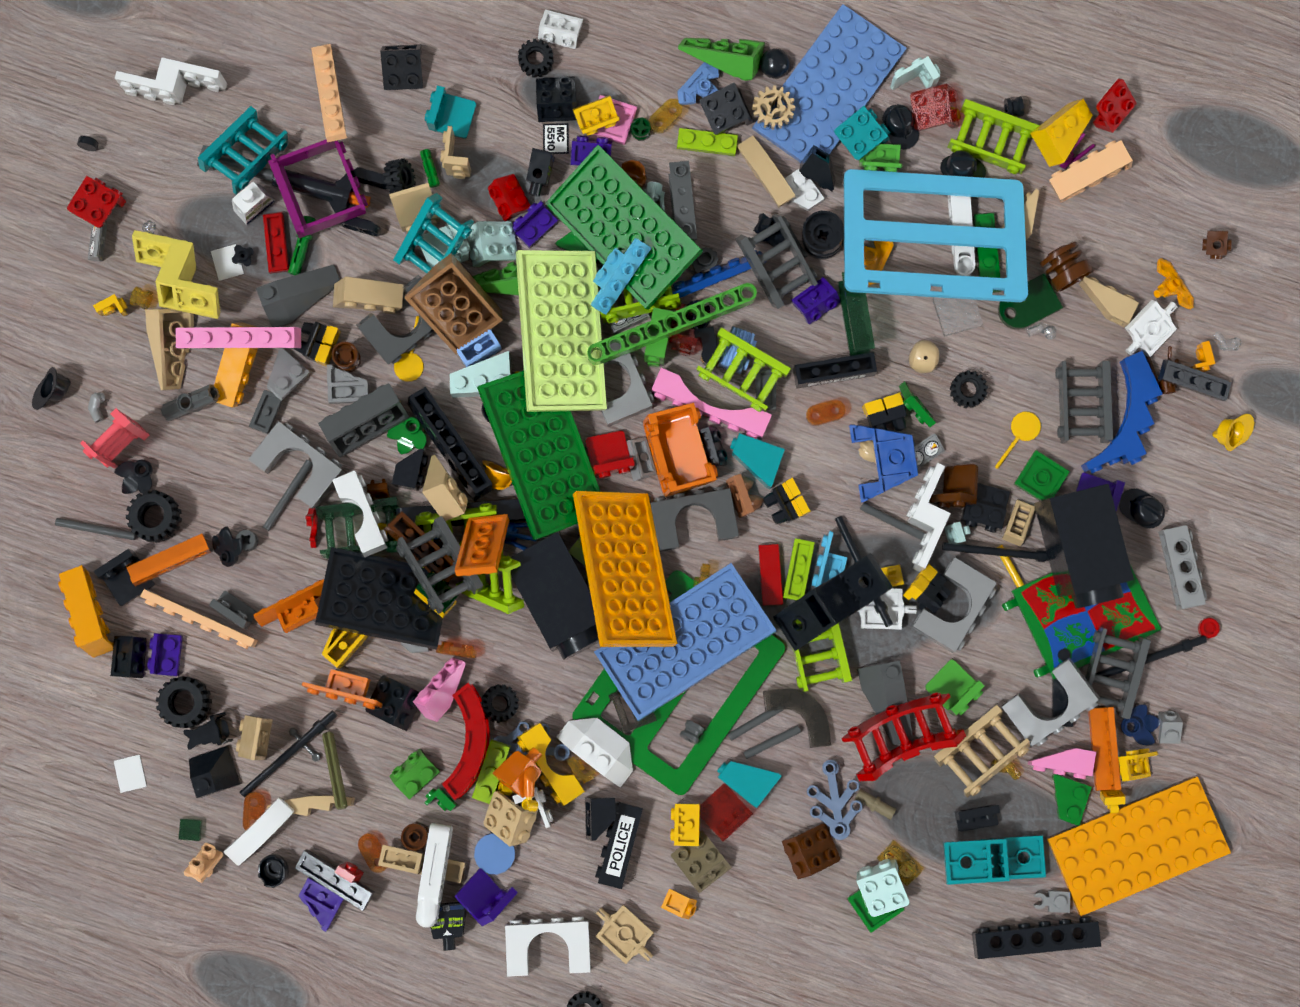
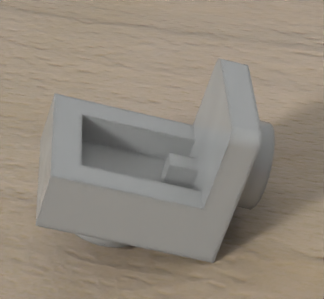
M1170 710L1158 712L1160 720L1159 743L1180 744L1183 721L1179 713Z

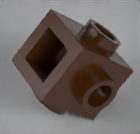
M1207 231V239H1203L1202 251H1206V255H1210V259H1222L1223 255H1227V251H1231L1232 239H1228V231ZM1219 241L1221 247L1216 249L1213 247V243Z

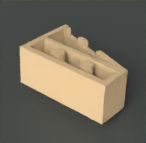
M345 276L334 284L333 307L364 309L366 311L379 310L387 314H394L402 308L403 284Z

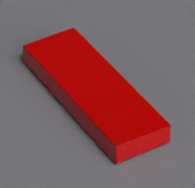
M283 212L263 214L268 271L270 274L288 272L289 261Z
M779 544L758 545L762 606L783 605Z

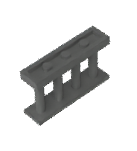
M689 161L670 162L668 179L673 220L695 242L697 240Z
M774 214L772 217L776 222L775 224L752 238L741 234L735 240L772 307L779 309L784 306L782 301L784 295L807 281L813 286L818 285L815 279L817 278L815 271L807 265L788 229L789 223L784 216ZM780 230L785 240L762 255H757L754 250L755 245ZM789 247L794 258L773 271L766 272L763 267L765 262ZM798 264L803 275L782 288L775 289L772 283L774 279Z
M1062 361L1055 369V377L1059 379L1060 426L1057 428V436L1060 438L1061 443L1069 441V436H1098L1100 443L1111 442L1113 440L1110 361H1101L1095 369H1066V361ZM1067 377H1095L1098 379V386L1096 388H1067ZM1067 396H1096V398H1099V406L1097 408H1068ZM1068 416H1097V418H1100V426L1097 428H1068Z
M442 516L434 520L431 531L407 544L403 537L398 539L396 549L399 555L405 557L429 598L427 600L432 610L436 609L438 614L442 613L444 609L442 603L466 590H471L474 595L482 590L484 585L478 575L463 576V583L437 596L432 588V585L455 573V566L460 551V545ZM435 537L442 540L444 544L442 548L416 561L411 550ZM445 555H451L454 560L453 565L427 579L421 568Z
M1099 626V629L1094 632L1093 636L1095 644L1086 680L1091 686L1093 682L1122 689L1124 692L1122 700L1119 699L1117 701L1099 696L1100 698L1097 703L1114 707L1119 711L1118 715L1120 717L1130 719L1151 640L1139 636L1138 641L1132 642L1106 635L1107 629ZM1103 643L1131 649L1134 652L1133 660L1128 662L1101 655ZM1098 662L1127 669V672H1129L1127 680L1121 681L1095 674Z

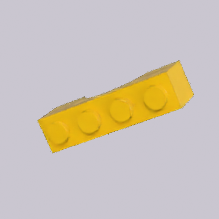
M536 723L517 736L519 739L517 744L523 753L525 751L529 753L534 747L542 754L535 764L542 770L539 778L545 787L549 786L553 793L550 795L556 804L560 803L565 806L585 792L573 774L559 775L549 768L545 753L551 739L540 723Z

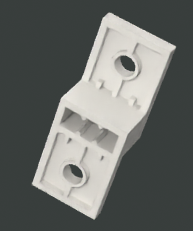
M161 58L155 80L119 71L115 75V80L126 94L130 96L142 95L144 98L152 101L160 99L169 105H175V103L182 104L187 82L193 87H200L201 85L214 92H219V90L226 91L227 82L218 70Z
M939 463L927 469L923 480L926 482L919 487L915 495L917 502L910 506L906 515L909 517L907 523L927 531L920 542L923 545L922 549L915 553L912 563H914L912 569L919 572L926 568L951 514L928 503L945 467Z

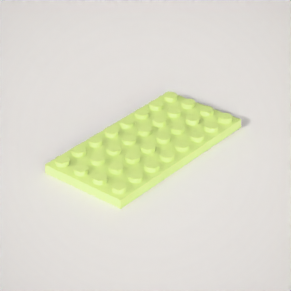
M518 250L516 252L527 412L606 410L604 364L593 365L588 360L587 354L588 348L592 344L602 341L600 311L591 306L592 301L598 294V285L593 282L597 273L595 251ZM594 350L591 356L598 359L602 356V352Z

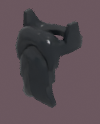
M226 712L211 715L210 721L206 725L199 726L195 730H184V735L189 738L188 750L200 744L213 743L222 745L234 741L233 739H227L230 735L228 724L225 720L220 719L227 715Z

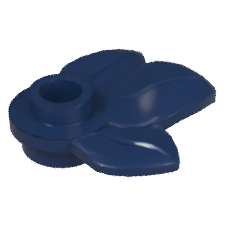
M1138 705L1132 709L1130 719L1124 718L1122 720L1121 730L1126 736L1133 737L1138 744L1152 745L1155 743L1151 732L1157 729L1160 725V720L1155 716L1147 715V705ZM1129 723L1134 725L1132 730H1129L1127 727Z

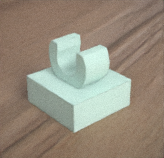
M961 522L944 527L949 543H962L966 541L965 536L971 534L969 526L962 527Z

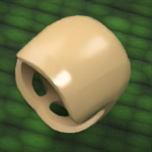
M929 340L918 341L914 344L909 355L910 367L919 373H931L938 365L939 349Z

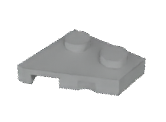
M280 348L267 384V389L282 401L309 376L310 372L288 352Z
M327 365L329 404L354 403L361 396L369 394V382L367 380L337 369L332 365Z

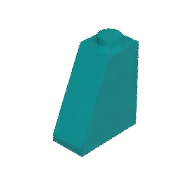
M739 433L738 438L733 437L730 449H733L732 456L766 488L771 489L785 449Z
M729 761L728 764L723 762L717 770L719 773L717 777L755 808L760 805L782 777L779 773Z

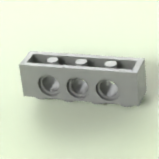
M1185 525L1158 532L1176 609L1182 610L1205 605L1207 594L1201 585L1202 573L1200 569H1197V553L1192 548L1191 541L1193 536L1191 530ZM1176 543H1180L1183 546L1182 553L1176 550ZM1182 562H1184L1188 567L1186 573H1184L1180 569V564ZM1186 582L1192 585L1191 592L1186 591Z

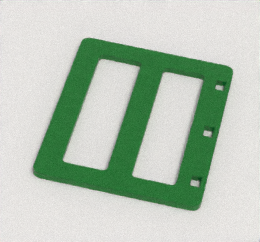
M673 571L665 581L667 590L672 593L669 597V603L699 583L682 571ZM771 635L754 646L758 649V655L699 738L698 744L694 745L678 769L672 768L648 750V745L685 692L643 718L632 734L626 735L601 717L602 711L618 690L604 668L574 710L572 718L573 720L600 719L629 742L631 760L634 765L675 794L684 795L785 651V645ZM595 692L599 697L592 706L587 701Z

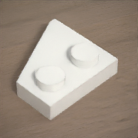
M799 169L784 178L796 195V198L789 202L796 203L802 209L809 211L824 201V197L812 180L805 178L799 172Z

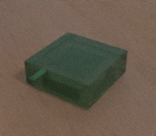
M180 819L178 840L200 841L202 820Z

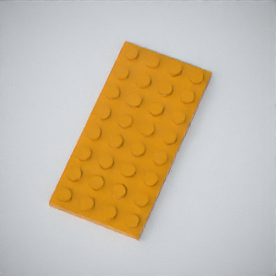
M576 491L573 494L600 647H674L677 644L649 495L647 493Z
M1198 776L1121 807L1118 813L1109 812L1047 838L1079 916L1093 912L1231 853Z

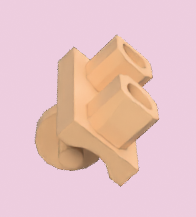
M204 843L200 852L189 862L184 875L202 883L206 877H210L213 874V868L223 857V852L216 850L215 846L209 843Z

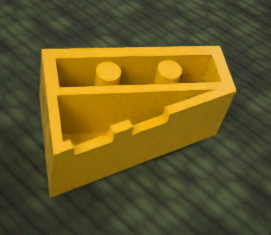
M333 629L322 655L336 668L341 669L369 636Z

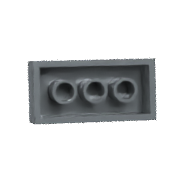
M387 383L386 385L379 386L372 393L361 396L356 402L342 407L335 414L326 416L318 424L327 441L340 458L410 417L391 385Z

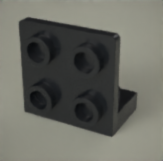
M421 44L382 46L380 54L384 90L422 89Z
M564 76L536 79L538 122L576 120L573 109L577 108L575 77Z
M735 82L700 99V104L715 135L742 122L747 126L754 123L742 93Z
M130 549L125 550L94 570L96 576L104 580L120 606H124L141 595L144 589L148 590L155 585L151 579L136 587L134 586L126 567L139 562L140 559L135 551Z

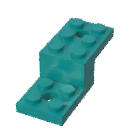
M1042 835L943 842L947 885L1010 881L1009 879L1046 877ZM1023 851L1029 857L1026 863H1020L1018 860L1019 853ZM965 856L971 859V865L968 868H963L960 864L961 859Z

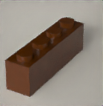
M402 511L384 528L397 542L400 537H403L406 544L425 534ZM430 540L411 550V552L418 561L439 550L440 547L433 540ZM445 555L424 566V568L429 573L432 571L437 574L452 566L454 561L448 555ZM456 573L443 579L442 581L448 583Z

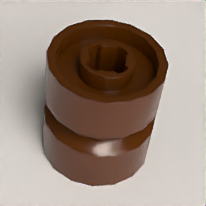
M340 342L334 346L332 359L340 370L353 372L360 366V353L352 343Z
M412 823L406 826L401 833L403 846L412 851L424 848L427 845L428 827L422 823Z

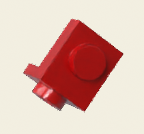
M345 862L338 865L334 873L353 883L360 881L364 872L353 863Z

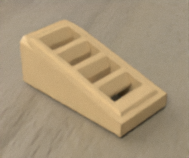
M1016 500L1002 537L1003 540L1017 546L1022 545L1033 517L1035 506ZM1018 509H1021V510H1024V511H1026V512H1029V514L1026 515V514L1021 513V512H1019V511H1017V510H1018ZM1015 516H1016V517H1019V518H1021V519H1024V520H1026V521L1023 522V521H1021V520H1018V519L1015 518ZM1012 525H1017L1019 527H1022L1023 529L1021 530L1019 528L1013 527Z

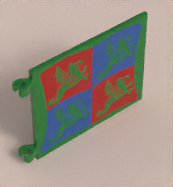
M1132 567L1134 580L1120 583L1124 597L1075 609L1072 595L1058 597L1052 573L1011 591L1014 599L1003 603L1002 607L1004 611L1019 607L1046 664L1033 671L1035 677L1038 678L1050 673L1052 679H1056L1052 670L1064 662L1058 658V652L1061 649H1067L1070 652V658L1077 668L1089 664L1095 644L1093 642L1094 632L1099 629V626L1107 629L1106 635L1132 642L1138 641L1139 636L1145 638L1162 630ZM1103 643L1101 655L1106 656L1123 647Z

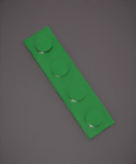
M994 213L975 214L973 216L974 227L995 228ZM976 247L979 277L1000 278L998 249ZM993 290V293L1001 292L1002 290Z

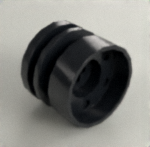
M823 210L814 212L807 217L803 224L802 242L808 254L816 259L826 260L840 252L844 241L842 220L836 214ZM820 235L827 236V239L825 241L820 239Z

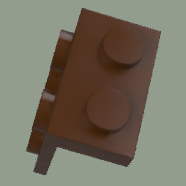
M978 465L947 466L944 470L943 494L932 495L929 503L936 504L941 509H949L950 506L963 508L965 505L976 504Z
M824 823L782 841L784 851L788 855L797 879L812 876L840 861L839 853Z

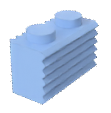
M732 326L730 333L755 347L757 341L754 340V333ZM732 345L726 347L718 366L728 369L737 354V348ZM744 357L735 373L741 374L742 369L747 370L750 359Z
M488 330V332H484L481 336L474 338V341L471 340L470 343L467 342V345L464 344V347L457 349V353L465 367L486 360L502 350L492 331Z

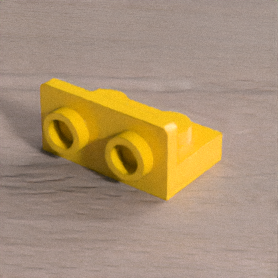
M676 803L675 808H671V820H674V828H671L670 833L671 841H674V846H699L700 804Z

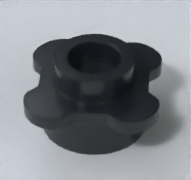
M236 245L232 262L246 267L250 266L251 255L254 254L253 249Z

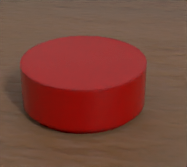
M1213 618L1203 619L1198 624L1199 634L1201 636L1204 635L1206 638H1213L1220 631L1219 623Z

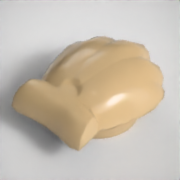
M873 440L861 442L859 455L864 460L876 464Z

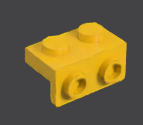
M610 95L573 109L582 134L592 135L598 132V128L604 126L605 128L613 127L620 120Z
M1149 748L1126 751V756L1118 757L1122 781L1151 777L1148 757L1157 756V751L1150 752Z

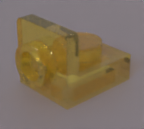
M573 756L566 760L578 782L582 780L583 783H586L595 778L593 776L596 773L595 769L585 774L582 773V770L585 768L580 758L575 760Z

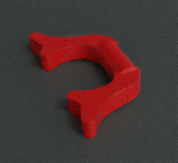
M309 508L308 514L305 516L307 526H311L309 541L311 548H317L316 508Z

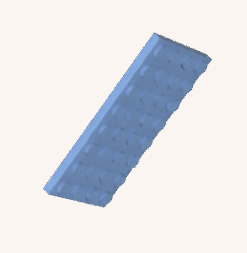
M842 4L782 86L784 88L783 93L790 92L789 99L794 98V103L792 104L795 106V111H792L794 114L793 119L788 118V125L783 122L781 129L778 125H775L774 130L771 129V125L764 128V122L758 124L757 121L752 129L800 163L813 145L830 155L840 141L834 130L861 107L866 106L907 48ZM776 102L775 105H773V107L771 108V112H770V113H772V111H773L775 108H777V106H776V105H777V102Z
M732 563L669 603L677 644L674 647H601L594 651L638 721L777 632Z

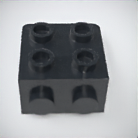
M382 675L370 698L383 704L382 708L375 706L374 710L366 708L365 711L395 727L407 731L418 709L413 701L418 696L419 691Z

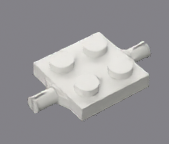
M1151 300L1125 327L1133 340V343L1125 351L1129 355H1133L1140 348L1146 356L1151 357L1177 329L1172 323L1170 314L1178 306L1174 302H1170L1165 309H1162L1157 301Z
M892 588L880 597L888 607L887 612L893 625L885 627L880 614L876 613L875 604L872 601L857 611L861 617V629L902 630L904 613L916 614L917 610L909 609H917V606L904 605L902 599L903 589Z

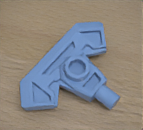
M703 62L677 91L679 104H695L696 94L704 98L718 91L716 86L710 81L711 79L719 78L718 69Z

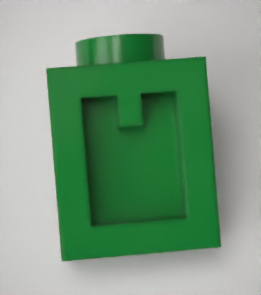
M433 788L425 796L427 798L424 802L426 805H429L437 798L439 800L437 804L444 811L447 809L452 811L458 805L442 788L437 790Z

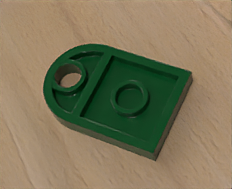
M1042 274L1028 281V296L1025 301H1000L998 315L1007 327L1020 330L1063 309V306L1045 274ZM1005 310H1013L1015 317L1008 319L1004 314Z

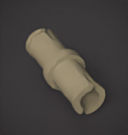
M861 788L854 799L860 800L865 806L870 808V811H876L891 820L896 811V808L881 801L879 796L876 798Z

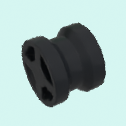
M1016 97V99L1012 100L1005 98V113L1012 116H1023L1024 103L1022 97Z

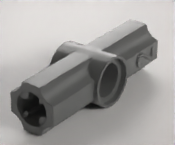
M209 384L191 393L181 394L177 399L163 404L161 409L162 416L167 421H172L191 412H199L203 407L218 401L220 397L218 389L214 385Z

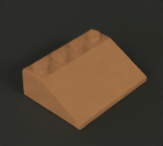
M452 253L438 262L404 296L409 304L455 354H458L457 349L464 347V344L467 345V342L474 341V338L481 336L484 332H488V330L503 321L502 310Z

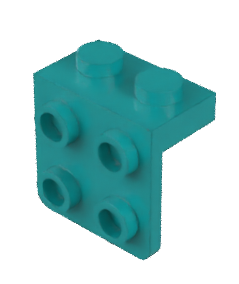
M437 85L436 91L431 93L430 110L427 109L424 120L427 121L428 129L444 133V131H447L448 126H452L455 137L467 138L476 109V102L447 94L445 87Z
M865 106L861 107L834 130L836 136L856 160L862 159L881 142L885 144L890 140L888 129L884 124L879 125L876 121L877 115L871 108L867 110Z

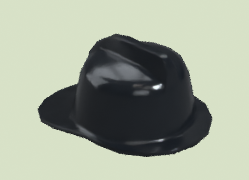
M897 104L888 107L883 113L882 121L890 132L888 134L892 145H901L900 149L902 150L910 149L917 143L919 138V129L913 113L904 105Z
M963 150L955 151L950 156H947L940 165L943 175L980 178L986 176V169L982 162L974 158L969 152Z
M51 367L34 392L32 407L35 410H39L47 401L61 400L67 393L71 381L58 374L55 367Z
M1129 489L1121 495L1119 508L1128 519L1147 529L1155 528L1163 522L1165 509L1162 503L1155 497L1140 489Z

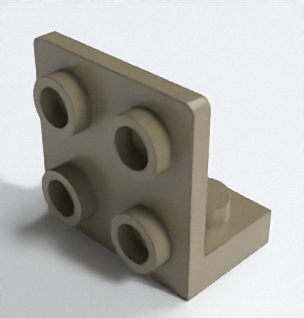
M703 830L700 831L699 846H681L671 854L672 859L699 893L732 868Z

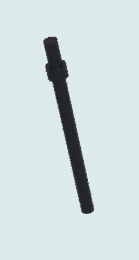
M842 516L835 518V522L856 563L862 557ZM863 576L864 583L869 586V580ZM878 597L873 601L875 604L874 608L876 613L880 614L885 627H890L893 625V622L887 612L888 607L885 601Z
M946 542L942 544V550L1034 559L1036 562L1043 563L1049 561L1045 550H1037L1035 552Z
M1202 635L1191 640H1182L1180 644L1148 654L1145 664L1182 651L1184 653L1191 651L1193 647L1207 643V639ZM1114 666L1095 674L1111 677L1125 672L1127 669Z
M332 710L321 720L318 719L307 733L240 791V794L244 798L249 795L318 733L321 734L327 729L326 726L337 717V714Z

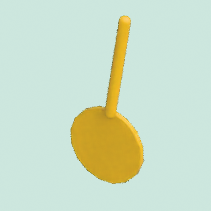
M416 316L414 328L418 323L419 316ZM414 349L409 351V353L401 354L402 358L394 363L396 376L406 382L418 379L423 372V362L417 354L413 353Z
M1021 412L1013 418L1011 430L1015 439L996 464V469L1000 467L1018 440L1030 441L1038 436L1041 430V423L1035 414Z

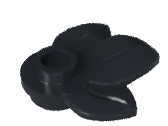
M141 459L135 463L126 461L120 464L114 471L116 475L124 478L122 483V493L131 494L137 490L144 494V491H150L152 487L150 476L153 472V467L147 460ZM145 466L146 471L144 473H140V468Z
M228 526L222 528L218 536L214 535L212 537L213 549L220 556V561L224 566L230 567L237 563L239 555L243 550V540L240 538L234 539Z

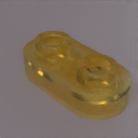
M677 99L667 100L650 117L651 130L657 134L664 133L681 116L682 104H679ZM674 108L676 112L670 113L669 109ZM661 122L662 126L657 127L655 123Z

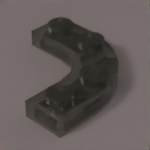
M790 688L763 691L765 712L793 710L802 716L807 726L810 748L832 746L826 713L815 698L801 690Z

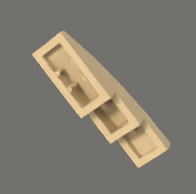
M754 136L736 146L778 208L796 198V195Z
M333 795L308 796L284 800L294 810L292 814L310 816L312 808L332 811L333 803H335ZM346 796L348 806L354 805L355 797Z
M383 845L378 865L422 875L425 854ZM448 859L445 880L462 883L466 863Z

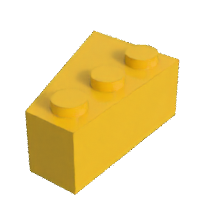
M1084 98L1068 103L1030 133L1049 167L1066 161L1093 115Z

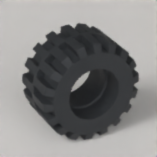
M146 490L144 494H137V499H132L130 501L132 503L131 507L127 506L126 509L129 511L126 519L129 520L127 525L132 529L131 532L143 540L160 543L161 540L167 541L169 536L173 537L175 535L174 531L180 528L178 523L182 522V518L179 516L182 512L178 508V503L169 495L157 490H152L151 492ZM159 505L164 511V518L158 526L149 528L144 521L145 513L150 507Z
M184 676L172 678L170 682L163 684V689H159L158 693L160 695L156 697V702H158L156 709L160 711L158 715L164 719L166 724H170L172 727L192 728L195 725L201 724L202 720H206L208 717L207 713L211 711L209 707L210 703H212V699L209 698L211 693L206 689L207 686L198 679ZM183 690L191 692L194 697L193 709L185 715L179 714L174 707L176 695Z

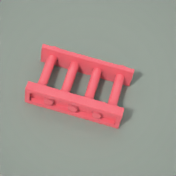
M117 408L110 413L115 418L112 421L113 424L92 445L85 441L80 443L84 447L82 451L90 459L94 457L105 467L111 466L114 469L118 465L113 459L134 439L141 438L145 441L150 436L135 420Z

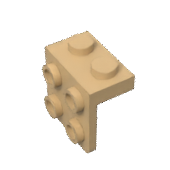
M448 126L447 131L443 133L445 150L441 151L440 161L442 162V168H445L447 175L457 179H465V177L471 176L469 159L453 156L455 135L453 127Z
M495 791L484 819V826L509 847L526 843L530 837L538 809L536 812L525 810L500 791Z

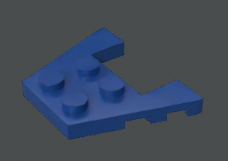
M855 424L849 425L852 443L873 440L879 481L858 484L861 502H865L919 475L913 434Z

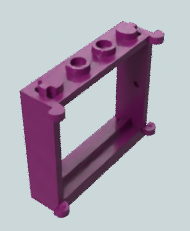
M323 140L277 158L274 154L270 155L272 160L268 162L299 238L366 214L365 206L368 204L364 194L360 195L358 192V188H361L357 176L352 177L350 171L354 169L350 159L346 160L344 157V153L347 151L343 141L327 142V140ZM336 148L359 205L306 224L284 167Z

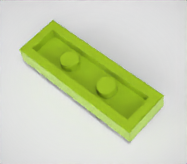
M679 128L677 149L735 156L738 135L725 133L715 135L713 132Z
M794 539L783 598L797 601L805 595L815 542Z
M491 739L472 798L490 804L493 793L496 791L499 780L492 773L507 759L510 745Z

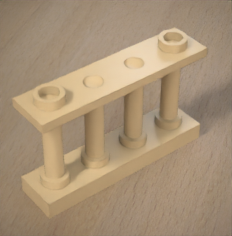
M998 705L965 730L966 737L957 747L943 748L934 756L935 762L940 767L944 764L948 765L967 786L964 789V795L967 798L970 795H977L982 790V785L1016 757L1019 756L1021 758L1029 751L1030 741L1025 739L1020 743L1001 721L1003 716L1002 710ZM991 725L996 727L1014 747L1006 756L986 735L985 730ZM975 738L977 740L980 739L999 761L990 769L970 747V742ZM959 751L961 753L964 752L983 774L974 782L954 760V756Z

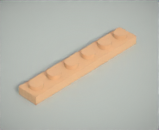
M331 44L312 47L327 142L346 139L347 134Z
M144 589L140 596L146 599L144 603L155 608L158 604L164 607V612L173 616L175 613L182 615L181 620L193 624L194 621L200 623L201 629L210 633L213 629L219 632L218 636L229 641L230 638L238 641L237 645L248 649L249 646L255 648L258 640L148 590Z

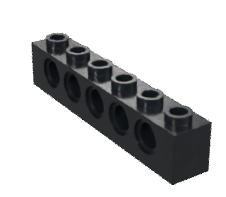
M424 387L408 397L409 408L473 501L491 492L493 483L428 389Z
M1089 916L1080 917L1079 921L1071 922V919H1060L1059 923L1051 924V921H1040L1037 926H1031L1030 923H1020L1017 928H1010V925L997 926L998 930H990L989 927L977 928V932H972L974 956L977 959L1101 947L1099 922L1092 920V917ZM1079 927L1081 935L1075 939L1073 937V930ZM1055 930H1060V939L1054 941L1052 933ZM1039 932L1040 940L1033 943L1031 939L1032 934ZM1014 934H1019L1020 942L1013 945L1011 937ZM994 936H998L1000 939V943L996 947H992L990 944L991 938Z

